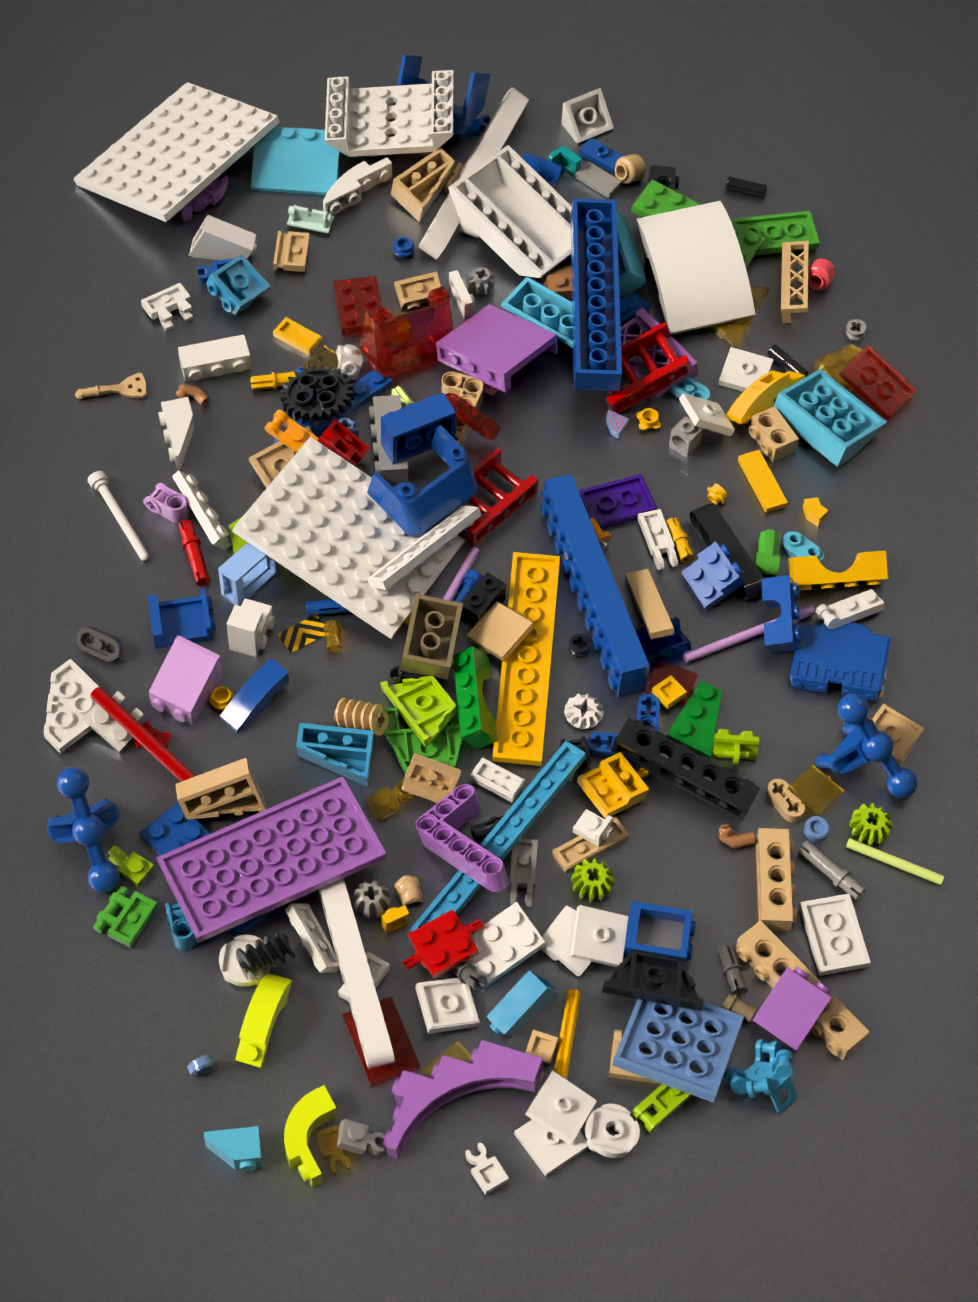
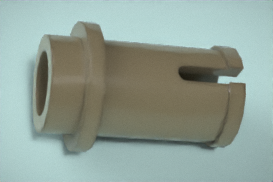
M729 993L722 1007L743 1015V1019L749 1023L757 1008L737 997L738 994L732 995Z

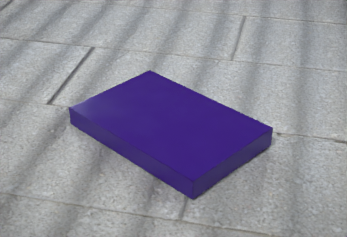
M642 474L579 490L589 518H594L601 529L638 520V514L658 510Z

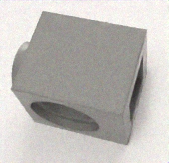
M685 416L671 430L669 447L688 458L701 444L703 428L696 427L692 420Z

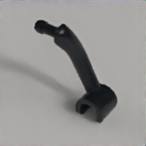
M399 666L393 667L390 671V677L397 676L393 680L394 684L403 683V679H418L426 676L400 670Z

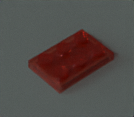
M376 276L333 281L342 335L386 330V321Z
M869 344L839 374L887 421L917 391Z
M392 996L379 1000V1004L395 1059L393 1063L368 1069L352 1011L342 1014V1019L370 1087L400 1077L403 1070L413 1072L420 1069V1063Z

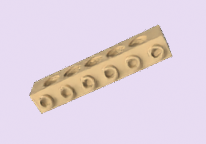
M761 920L738 938L735 947L737 955L742 961L748 962L754 968L758 978L763 981L765 980L772 989L781 977L776 971H785L787 967L794 970L797 966L809 974L807 980L815 985L819 981ZM758 952H765L769 957H762ZM830 992L829 995L834 997V999L827 1005L811 1032L827 1044V1048L833 1055L839 1056L844 1061L866 1042L870 1032ZM830 1026H837L842 1032H835Z

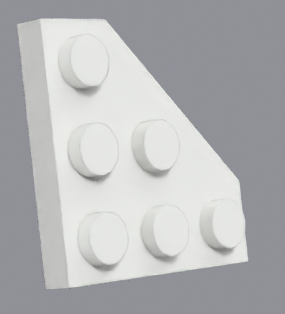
M71 659L51 673V687L46 710L47 717L46 724L44 725L45 739L60 754L92 730L82 718L96 704L90 697V694L95 688L99 687Z

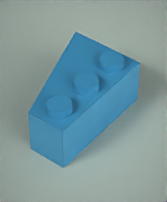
M307 723L299 724L296 744L299 757L369 787L375 744L374 731Z

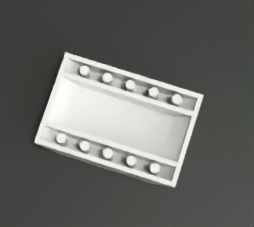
M509 145L450 185L449 191L458 216L518 275L541 278L571 255L570 216L572 206Z

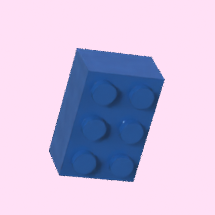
M440 393L429 396L425 400L411 403L402 409L394 412L391 411L381 416V446L393 465L432 450L430 445L436 429L440 425L455 439L456 412L445 394Z

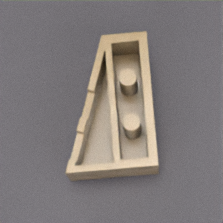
M247 758L175 784L177 800L187 820L219 817V814L235 813V815H243V812L259 811L260 813L266 810L264 796Z

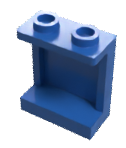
M200 589L201 596L161 602H158L157 594L148 595L155 648L172 646L178 635L193 643L213 640L212 631H216L214 616L209 617V611L213 610L211 596L206 597L205 589Z

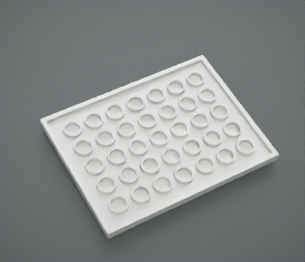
M187 82L107 151L97 157L94 162L83 169L74 178L77 186L167 222L279 124L280 121L278 115Z
M310 437L238 521L232 532L392 639L411 614L415 594L425 595L465 540L457 536L448 541L441 550L430 555L424 563L416 566L409 575L402 577L388 590L370 587L367 578L419 538L407 535L367 494L372 479L370 476Z

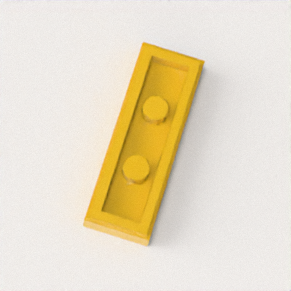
M760 450L738 456V462L765 513L787 507L788 502Z

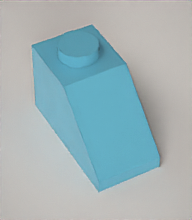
M258 1126L204 1132L206 1147L235 1170L240 1169L241 1171L249 1172L257 1167H262Z

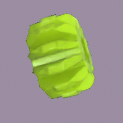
M874 803L870 804L869 808L862 804L859 810H854L849 823L850 827L853 828L852 836H860L859 842L866 840L869 846L874 841L880 845L884 839L890 837V830L893 828V821H890V813H883L884 807L875 808Z
M596 858L592 860V863L584 859L582 866L577 865L575 867V873L572 874L571 881L574 883V892H580V899L588 896L591 903L594 897L602 901L604 894H611V887L614 886L615 879L612 877V868L606 869L607 864L605 861L597 864Z

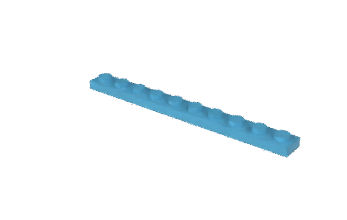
M565 741L480 846L503 860L587 758L586 753ZM459 870L412 926L411 932L452 909L458 915L482 885Z

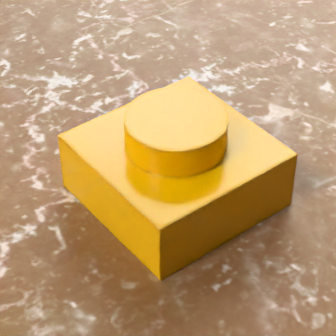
M672 675L652 688V693L667 709L685 698L687 691Z
M405 905L399 908H390L382 915V928L386 935L409 925V912Z

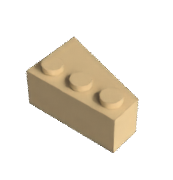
M441 147L394 178L391 195L420 222L444 188L450 175H452L455 161Z

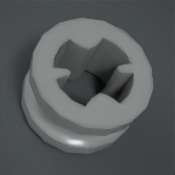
M859 319L850 320L846 327L847 337L855 341L862 340L866 334L865 322Z

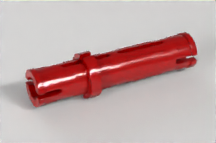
M183 520L182 523L178 524L183 539L182 546L187 551L196 585L205 586L211 582L201 552V541L196 536L193 521Z

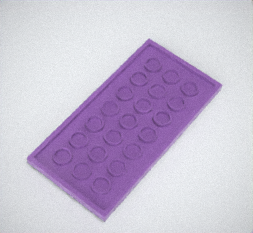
M342 776L156 858L199 943L387 859V853Z

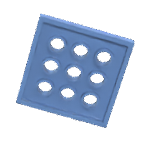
M637 999L612 1065L714 1103L744 1016L704 1002L702 1011ZM662 1008L666 1010L668 1014H658L655 1011V1009ZM680 1018H689L693 1023L685 1024ZM705 1027H714L717 1030V1032L710 1033L705 1029ZM655 1028L660 1034H651L647 1029ZM680 1037L685 1043L678 1044L672 1038ZM697 1047H707L710 1050V1052L703 1053L699 1051ZM648 1048L652 1051V1054H643L639 1049ZM672 1057L676 1059L678 1063L670 1064L665 1060V1058ZM697 1066L701 1068L703 1072L694 1073L690 1069V1067Z

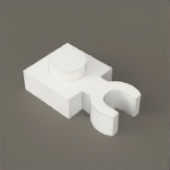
M478 1143L477 1148L481 1154L473 1156L469 1150H466L465 1156L470 1164L476 1165V1167L471 1169V1174L483 1193L487 1195L509 1182V1177L495 1156L490 1159L486 1158L485 1146L482 1143Z

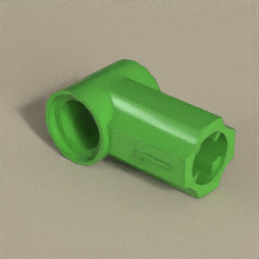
M767 529L760 532L758 552H756L754 564L761 574L778 575L780 534L775 530Z

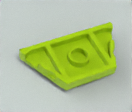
M434 676L403 679L401 684L389 685L388 681L380 683L382 691L394 707H397V711L425 747L430 745L458 712L456 704Z

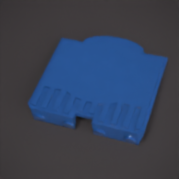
M854 622L832 630L824 623L820 626L801 623L802 641H799V650H795L790 672L792 688L827 693L828 682L843 684L841 696L856 693L862 695L866 700L877 701L882 691L892 637L872 634L869 628Z

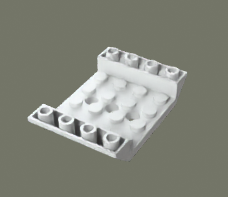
M453 70L432 71V84L351 89L349 77L328 78L325 143L349 157L434 152L453 136ZM390 103H396L394 106H388ZM391 118H395V119H396L395 121H392V122H389V121H388V120L391 119ZM389 134H396L394 137H387Z

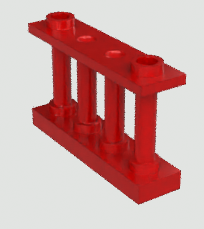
M666 322L652 327L649 331L621 346L622 371L630 385L619 391H609L611 395L606 400L611 411L620 413L693 373L686 354L680 358L677 357L667 341V338L671 337ZM656 344L660 345L670 361L669 364L661 368L656 366L647 349ZM638 354L650 372L649 375L641 379L637 378L627 360Z
M499 448L493 453H488L482 462L473 468L477 483L499 500L493 507L487 506L476 496L468 501L474 507H479L480 512L483 514L478 520L474 521L473 525L467 527V542L473 547L535 496L538 491V479L533 475L529 476L526 480H520L501 465L502 450ZM494 470L512 484L515 489L505 494L485 477Z

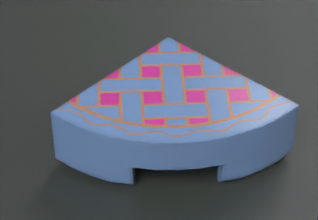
M608 410L606 416L607 427L611 435L619 439L628 425L629 418Z

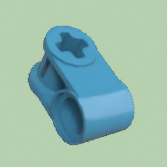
M165 903L168 923L171 926L175 947L182 951L192 949L196 945L197 940L179 904L170 905ZM182 933H189L187 936H179Z

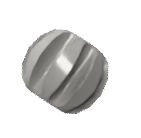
M365 881L359 885V889L354 891L352 897L354 901L353 906L358 914L363 913V918L370 919L371 916L379 918L389 908L391 902L389 898L390 893L385 886L380 887V882L373 881V883L368 884Z

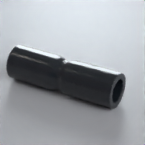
M775 344L769 349L767 355L784 367L787 372L792 371L807 377L809 372L794 359H791L779 346Z

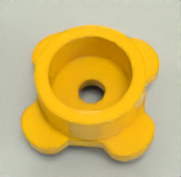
M651 408L638 412L639 428L641 430L659 429L661 427V422L658 421L659 413Z

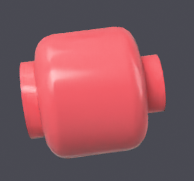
M821 258L816 259L810 264L808 286L816 291H823L831 285L836 277V269L832 262Z

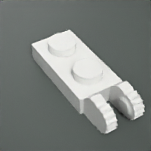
M661 509L638 514L637 519L651 556L654 557L656 568L658 570L664 569V560L661 554L666 552L671 566H678V559L674 550L675 545Z

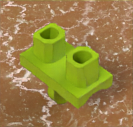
M719 729L714 737L712 757L732 758L733 765H738L739 759L757 760L759 737L754 736L753 731H743L740 735H731L728 729Z

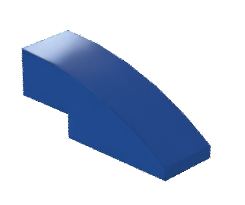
M270 658L238 691L220 715V719L238 733L272 703V697L289 683V672Z

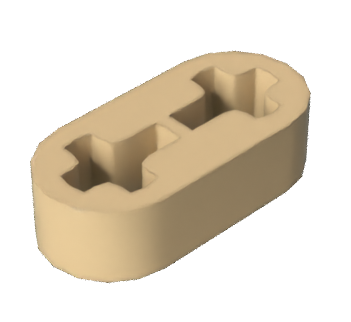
M774 779L770 781L766 791L768 800L786 821H800L805 811L803 801L785 780ZM774 788L776 790H783L782 795L779 792L773 793ZM789 806L792 809L797 808V813L795 811L789 812Z

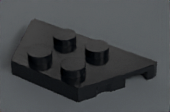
M634 949L626 956L625 961L620 963L615 969L612 977L604 982L602 988L603 993L702 1011L704 1005L703 999L699 998L695 991L696 984L688 973V967L684 959Z

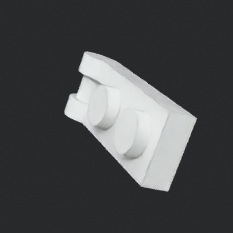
M870 589L828 606L822 604L817 607L815 614L821 620H824V624L832 630L884 610L885 603Z

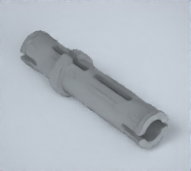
M809 840L803 844L805 848L800 847L798 853L834 881V886L837 888L841 887L855 901L862 897L859 893L864 894L866 888L854 880L848 870H842Z

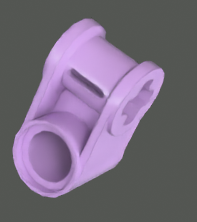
M158 483L155 486V491L143 499L144 505L151 512L161 515L172 523H182L183 520H187L189 517L185 496L170 489L163 483Z

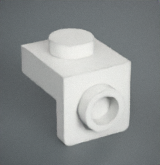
M350 344L345 346L338 345L336 351L339 361L337 369H341V374L347 373L348 378L357 380L363 362L360 349Z

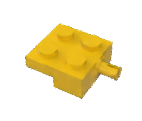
M621 752L601 761L599 767L579 776L577 783L605 819L608 815L613 816L645 800L649 788L642 780V778L648 776V771L642 767L635 771Z

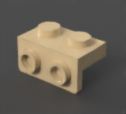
M437 272L394 283L401 309L408 308V310L419 308L420 304L423 303L434 305L441 302V299L446 294L445 289L441 288Z
M414 753L405 773L402 790L438 803L454 790L461 770Z

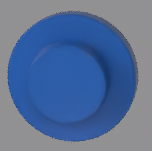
M400 237L393 244V252L399 257H409L414 253V243L408 237Z

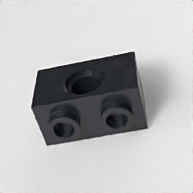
M487 572L460 602L463 603L460 620L473 628L496 601L501 604L504 602L507 584Z

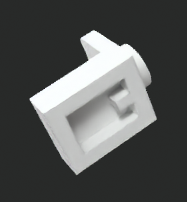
M586 809L573 827V833L599 847L603 840L607 841L613 833V817L608 815L606 819H603Z

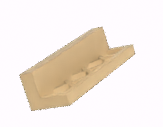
M809 241L782 242L781 314L783 323H792V313L808 312ZM792 249H804V252L796 256L792 253ZM797 264L803 267L798 273L793 271V267ZM797 280L803 284L798 290L792 287V284ZM798 297L803 301V305H792V301Z

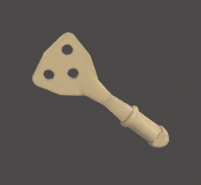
M137 373L127 377L120 384L110 386L96 385L91 388L78 389L75 396L78 399H84L107 393H119L129 398H145L147 384L143 374Z

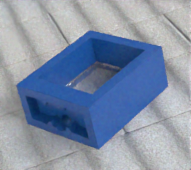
M631 901L623 958L625 959L631 950L634 949L682 958L685 962L686 959L691 960L693 944L688 943L689 936L694 937L696 921H692L693 911Z

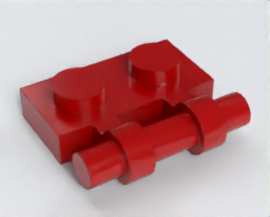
M337 419L333 420L317 440L355 467L371 448Z

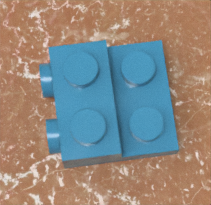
M242 254L210 274L206 282L209 293L213 296L217 295L222 301L223 308L227 312H232L235 316L251 306L255 299L269 291L271 287Z

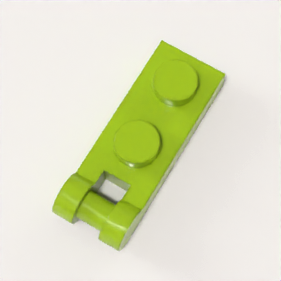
M662 1084L636 1106L631 1114L637 1120L641 1119L645 1124L646 1130L652 1133L693 1095ZM651 1107L658 1112L654 1116L648 1112Z

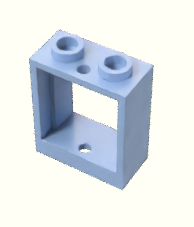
M250 543L245 544L218 568L221 595L234 605L241 606L244 598L249 599L278 573L277 562Z

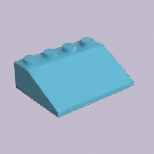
M275 126L254 145L251 190L326 195L332 185L338 180L342 152L325 143V130Z
M821 369L779 392L774 406L791 429L837 467L851 459L887 424V421Z

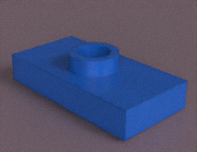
M590 138L579 149L581 157L612 174L615 173L617 160L624 156L593 138Z

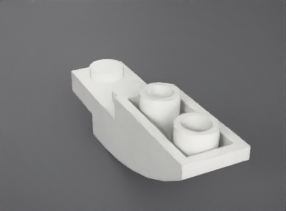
M385 158L369 166L366 161H363L347 171L327 192L323 200V211H328L332 215L337 214L341 210L361 201V192L367 191L371 187L385 182L392 177V162Z

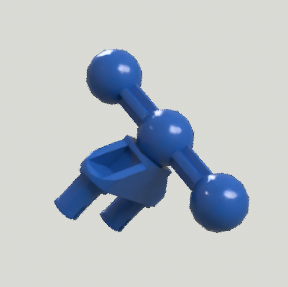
M856 693L847 694L842 697L838 703L837 711L840 719L847 723L843 726L844 734L847 737L833 754H819L820 757L816 758V766L819 769H832L835 773L843 774L856 769L864 763H868L870 760L880 762L888 774L886 785L889 793L900 799L913 795L918 785L916 775L910 769L900 768L892 756L894 748L892 738L887 733L879 731L874 721L867 717L869 713L867 700L862 695Z
M67 767L58 775L56 784L59 793L65 798L70 799L74 812L63 816L55 815V819L50 817L47 821V833L53 841L58 843L76 841L80 845L86 846L92 865L87 876L88 883L96 892L109 893L117 887L120 880V871L116 865L106 860L100 841L104 836L105 830L112 827L119 819V808L108 799H103L104 802L99 800L95 805L89 806L85 796L90 784L87 773L78 767Z

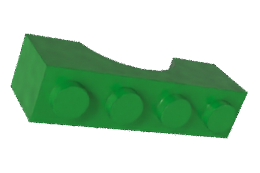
M472 646L454 654L453 661L460 735L467 743L476 749H480L498 741L496 719L492 716L485 703L482 690L483 682L491 679L490 660Z

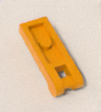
M277 410L273 415V421L268 422L265 426L267 433L296 453L310 437L316 441L319 439L289 418L282 410ZM281 424L287 427L285 432L279 429Z

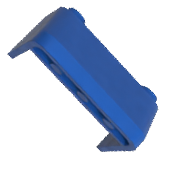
M402 56L397 86L430 84L426 79L419 78L422 56ZM471 72L464 105L453 104L454 135L465 133L483 110L491 74Z
M441 425L437 427L430 447L451 467L449 470L420 491L408 482L399 483L393 488L378 472H375L367 494L400 528L413 538L422 537L455 510L470 501L478 489L466 450Z

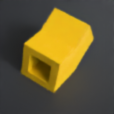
M818 497L804 499L802 508L805 517L818 527L827 518L828 510L820 504Z

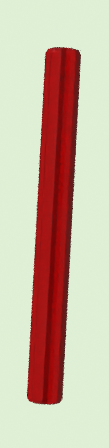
M97 687L91 692L90 697L176 778L182 782L196 776L102 687Z

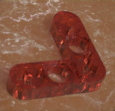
M454 393L445 394L454 408L458 419L484 438L489 440L497 438L501 430L497 423L462 397Z

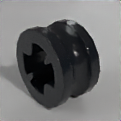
M584 634L573 635L569 641L570 654L576 658L586 657L590 652L591 646L589 637ZM577 643H582V649L577 648Z

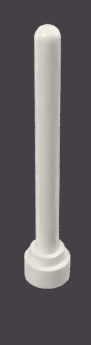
M103 471L92 473L88 477V483L91 488L101 493L140 559L147 561L149 554L108 489L109 480Z

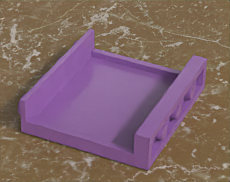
M490 304L436 342L439 362L505 393L511 389V376L545 350L554 354L558 353L557 334Z

